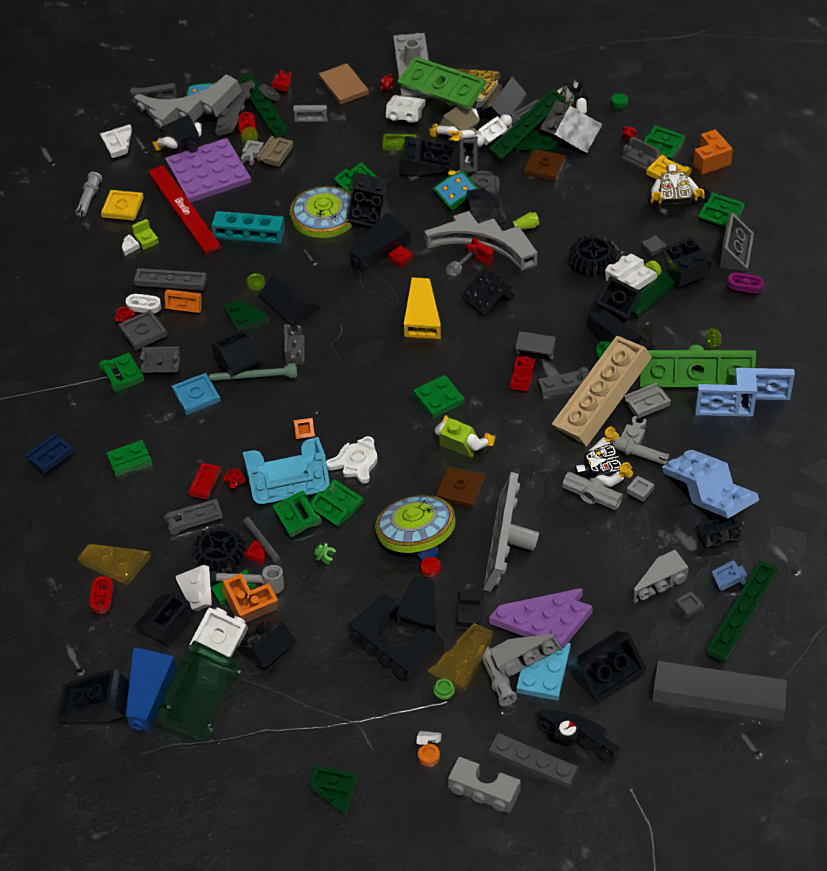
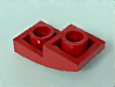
M517 356L510 389L529 391L535 366L534 358Z

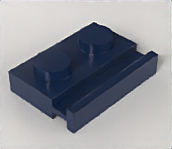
M55 433L26 454V458L43 474H46L73 454L74 450L72 446L62 438H59Z

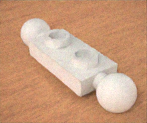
M507 114L502 115L500 119L497 116L480 128L475 135L479 138V147L483 146V144L488 145L508 129L507 127L511 126L512 118Z

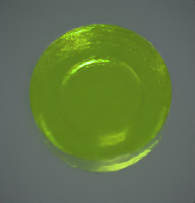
M252 127L245 128L241 133V139L245 144L248 140L256 141L258 138L257 131Z
M258 273L250 275L247 278L248 287L251 290L262 289L265 286L264 276Z
M717 328L708 329L707 341L711 347L721 344V334Z

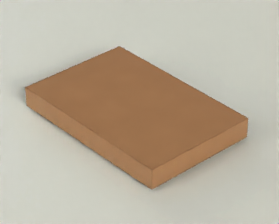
M348 64L319 73L320 80L340 105L369 94L368 88Z

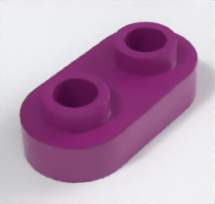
M732 273L728 277L727 284L732 290L760 293L764 287V280L756 275Z

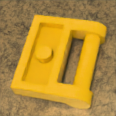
M661 155L647 168L646 175L660 179L661 174L667 173L666 166L670 164L677 166V172H686L687 177L692 169L688 166L679 165L667 159L666 156Z

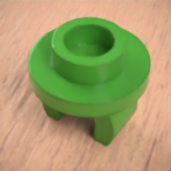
M326 542L322 545L319 544L314 551V555H316L315 560L319 561L321 559L325 564H329L333 559L328 557L327 554L333 556L336 550L332 547H327L328 543Z

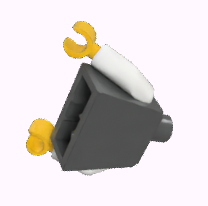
M449 130L448 133L452 134L451 138L448 139L449 141H459L460 139V170L458 172L464 171L466 175L477 171L479 160L478 136H475L472 130ZM450 170L448 174L453 175L458 172Z

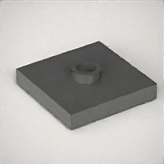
M151 310L118 324L120 331L135 351L168 336L166 329Z

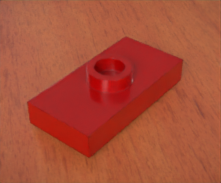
M202 463L189 490V496L208 500L221 472L220 466Z

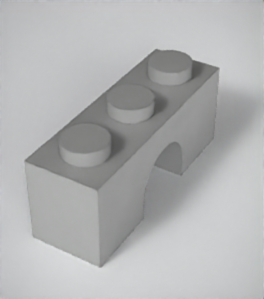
M459 757L448 777L449 789L457 795L470 797L477 803H485L498 811L510 813L520 793L521 780L500 772L494 782L482 783L478 780L480 776L479 764Z

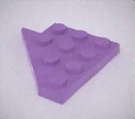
M579 588L499 605L489 617V624L525 637L553 634L561 645V650H563L592 614L593 607L579 601L583 596V589Z

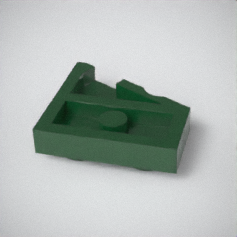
M533 130L514 149V152L519 153L520 150H530V154H532L534 149L553 153L559 146V140Z
M242 300L224 305V310L237 332L243 329L246 331L270 322L267 314Z
M315 765L309 787L343 815H347L358 781V774Z

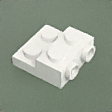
M394 95L386 105V118H390L393 121L401 119L409 123H415L421 118L425 99Z
M633 254L622 256L619 262L614 265H608L605 270L606 281L612 276L638 290L657 279V272L644 266L643 259Z
M209 607L190 646L228 664L236 647H239L248 630L245 624L246 621L237 616L231 618L227 616L226 611L218 607L215 610Z

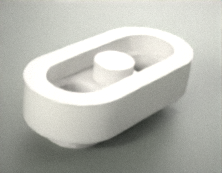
M132 294L126 298V306L134 312L144 313L151 310L154 314L159 312L162 307L160 299L156 296Z

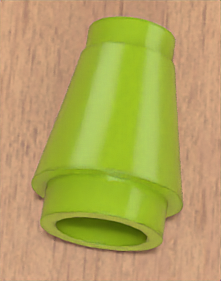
M529 212L513 221L514 227L519 226L521 230L534 229L540 225L536 212Z

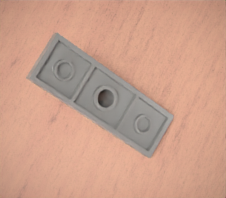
M424 33L393 36L399 78L415 56L429 61ZM400 86L401 96L421 99L434 98Z
M510 473L499 494L483 586L485 591L491 592L494 585L499 584L501 574L504 575L507 563L504 560L507 558L510 549L507 544L533 551L537 544L539 532L511 524L512 511L517 504L515 494L518 493L520 483L517 482V473Z

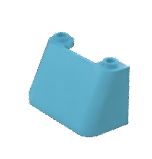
M318 437L305 440L302 443V455L264 462L263 455L259 451L243 452L252 497L256 503L265 504L284 500L299 491H304L306 495L325 491L329 486V475L325 454Z

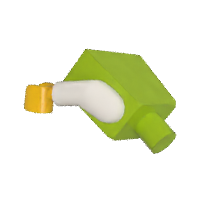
M447 415L444 416L442 422L435 428V433L440 436L441 446L469 458H473L477 450L487 445L493 446L496 438L495 435L485 433L484 438L479 439L472 427L455 419L448 418Z

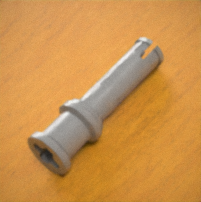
M90 172L87 176V182L83 185L84 192L75 211L80 217L81 215L82 217L86 216L93 195L98 192V185L102 182V176L97 172Z
M619 437L618 440L611 441L616 450L624 452L627 456L633 454L662 465L668 463L667 459H669L670 454L636 444L633 439L627 440Z
M483 647L479 650V656L492 680L491 687L499 697V704L501 706H508L516 701L517 695L511 690L509 679L497 667L490 650L491 647Z

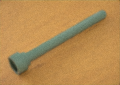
M291 363L284 368L242 371L239 374L233 375L229 372L209 374L208 377L210 381L280 375L297 378L296 363Z

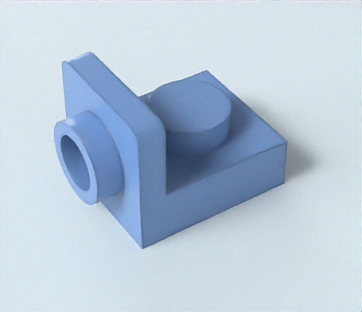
M734 560L712 571L721 591L739 582L743 586L746 584L745 577H747V573L743 566H738Z

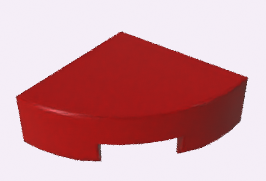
M254 540L245 553V559L264 565V549L259 542Z

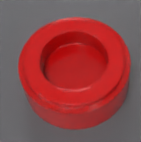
M427 557L422 560L420 567L421 573L424 576L432 578L439 575L441 563L437 558Z

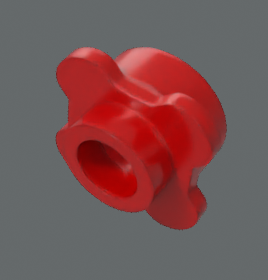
M392 74L388 77L385 76L381 80V91L384 89L389 91L394 85L395 80L392 79Z
M622 127L621 137L629 142L631 137L638 139L634 128Z
M120 307L116 312L117 316L114 317V320L116 322H125L131 319L135 312L130 310L129 307Z
M231 469L223 477L224 481L228 482L229 487L232 489L246 482V477L242 476V472L239 469Z

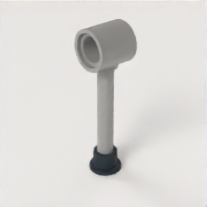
M277 565L265 567L262 575L242 574L248 583H262V585L270 583L275 594L284 589L283 570ZM209 569L210 583H217L218 581H224L239 575L218 573V571H210Z

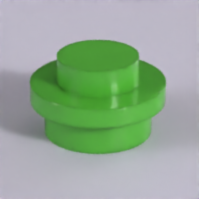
M440 679L435 683L433 692L437 698L446 700L454 695L455 687L450 680Z

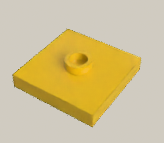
M110 190L101 211V216L104 218L135 221L144 198L143 193Z

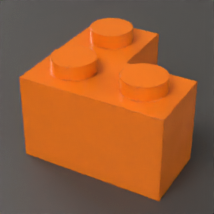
M716 129L703 133L700 138V148L695 149L693 165L702 175L731 165L733 149Z
M242 573L223 581L222 592L234 616L248 622L276 610L278 599L270 583L250 591Z

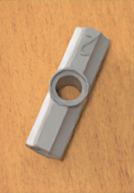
M568 472L562 483V488L579 494L589 504L597 502L617 510L623 499V494L605 487L603 482L597 478L588 480Z

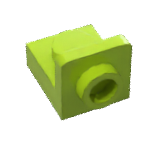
M147 219L132 225L134 238L143 250L159 243L158 237L150 229Z

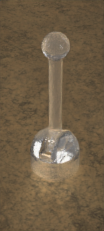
M470 252L459 263L457 261L449 263L446 266L448 274L456 277L462 271L461 265L474 253Z

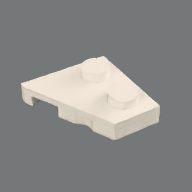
M131 125L100 134L111 158L128 153L132 133Z
M202 565L176 576V580L186 600L190 602L192 610L198 611L212 605L209 566Z

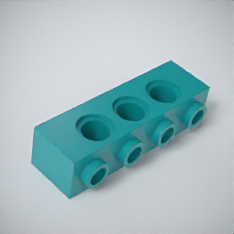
M216 211L212 222V231L215 238L281 243L285 231L284 217Z

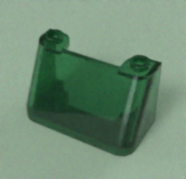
M194 640L181 660L153 719V723L202 742L205 738L209 739L214 730L211 727V721L228 685L232 680H237L241 671L238 669L241 662Z

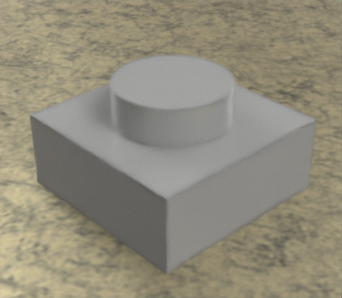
M637 476L627 487L626 493L644 502L654 490V484Z

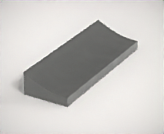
M658 661L652 701L783 721L787 680Z

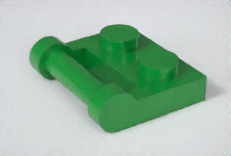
M130 353L109 361L102 360L99 363L100 369L107 375L115 392L144 381L143 374ZM113 368L117 369L123 380L120 381L116 378L112 371Z
M299 491L273 505L290 538L311 526H318L322 522L320 516L314 512L308 502V496L304 491ZM300 503L308 518H302L295 504Z

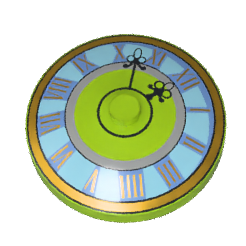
M319 186L302 192L293 200L290 207V217L293 226L299 232L316 238L334 237L348 231L355 224L346 221L348 191L333 186Z
M416 495L400 499L387 506L378 516L375 527L379 541L386 548L402 553H414L431 549L445 541L453 532L456 520L454 510L447 501L430 495Z

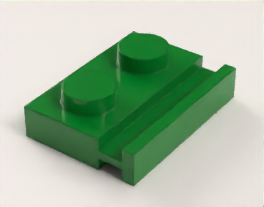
M143 440L106 453L116 477L152 464L151 457Z

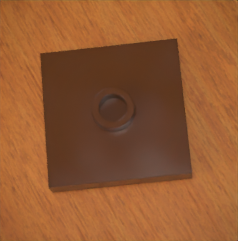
M534 149L524 168V175L556 182L566 162V156Z
M448 466L436 497L448 503L473 509L485 481V475Z

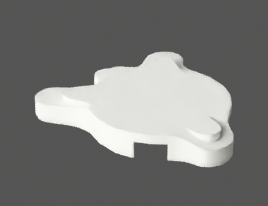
M367 436L357 440L355 444L349 445L347 443L336 457L326 461L327 469L331 471L343 468L344 477H357L361 483H368L370 480L369 472L375 467L378 459L374 447V439Z

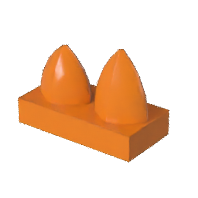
M168 289L165 291V309L200 313L201 294Z

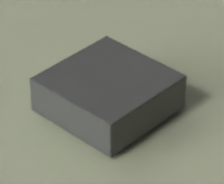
M261 84L259 89L264 96L278 102L280 95L270 86Z
M653 236L643 241L641 247L651 256L661 253L662 249L666 248V245L657 236Z
M692 591L676 599L674 603L686 618L704 609V604Z

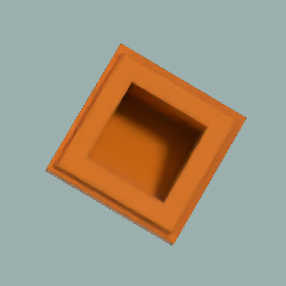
M313 418L294 420L296 439L315 437Z

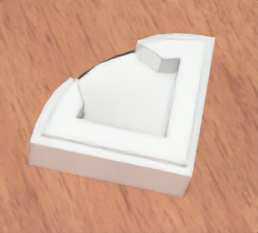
M130 234L124 238L122 250L125 256L140 248L139 243Z
M420 731L417 735V743L427 745L429 741L436 744L441 741V733Z

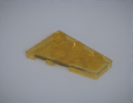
M88 544L77 559L80 564L129 585L151 555L150 551Z
M474 623L456 641L457 644L448 653L446 652L435 666L428 670L429 674L440 679H448L454 685L467 689L494 632Z

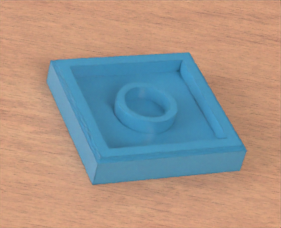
M206 373L172 386V390L186 415L221 402L219 394Z

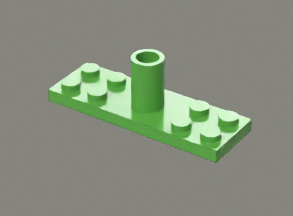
M416 56L397 81L400 86L446 101L449 106L457 105L466 109L472 107L487 85L485 79Z
M692 345L687 350H647L652 358L640 373V387H646L656 382L658 387H698V384L734 385L736 368H755L756 350H704L700 345Z

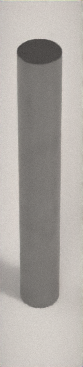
M249 517L243 520L245 526L261 544L273 562H278L280 556Z

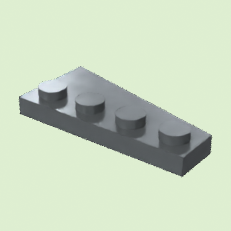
M252 80L240 84L242 92L219 114L215 130L218 137L233 132L239 119L238 114L245 107L243 103L245 99H249L251 95L249 91L255 86Z

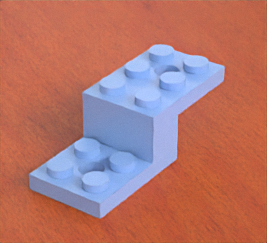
M736 368L734 385L698 384L695 414L753 416L756 399L790 400L795 376L794 369Z
M688 450L684 452V455L672 459L668 464L662 466L664 474L687 484L693 504L725 518H730L759 501L758 493L733 484L728 463L695 450Z

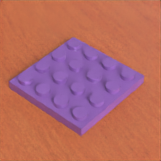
M227 138L198 147V150L194 153L188 150L165 158L166 164L190 203L251 183V177Z

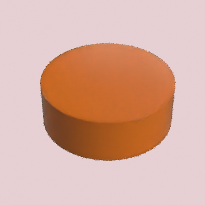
M433 744L422 745L418 750L419 762L426 767L436 765L440 760L438 747Z

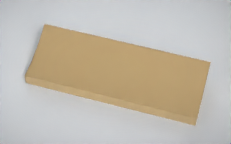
M616 336L553 421V427L587 447L652 357L644 346Z

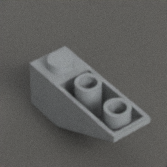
M676 550L662 555L655 560L634 588V603L646 600L658 592H664L667 588L675 584H681L687 579L688 566Z
M553 634L508 639L490 650L499 670L505 677L509 678L562 647Z

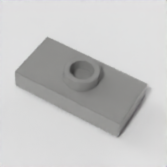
M294 106L295 122H327V106Z

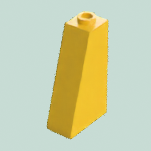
M412 278L404 320V337L441 339V324L431 282L428 278Z

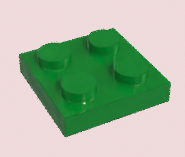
M446 375L413 390L415 398L432 418L465 403V398Z

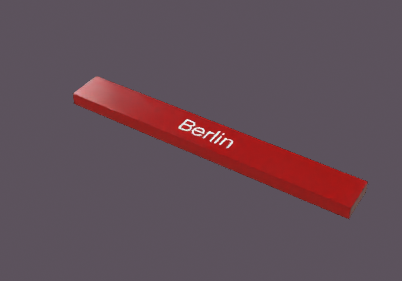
M164 165L149 170V176L204 254L207 255L221 249L218 240Z

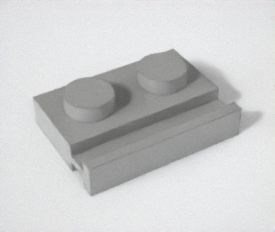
M657 382L626 394L623 399L628 404L632 413L637 416V419L668 407L671 403V400L664 391L658 387Z

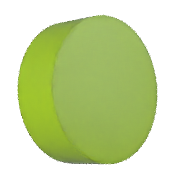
M651 260L645 264L647 268L657 272V277L661 274V267L656 261Z

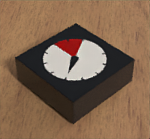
M559 716L554 739L576 744L581 721Z

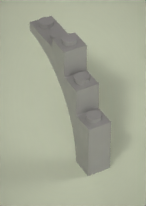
M225 75L207 89L187 97L154 99L138 93L134 99L137 103V108L142 112H147L154 118L155 125L161 128L186 115L190 116L193 123L204 112L217 117L242 90L238 80Z
M467 211L453 216V222L425 231V244L428 248L452 243L472 244V238H476L479 240V243L481 242L508 257L521 271L537 265V251L519 226L502 231L494 219L478 224L472 214Z

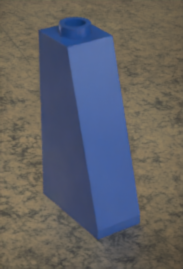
M134 647L126 712L129 726L133 729L150 731L177 668L174 656Z

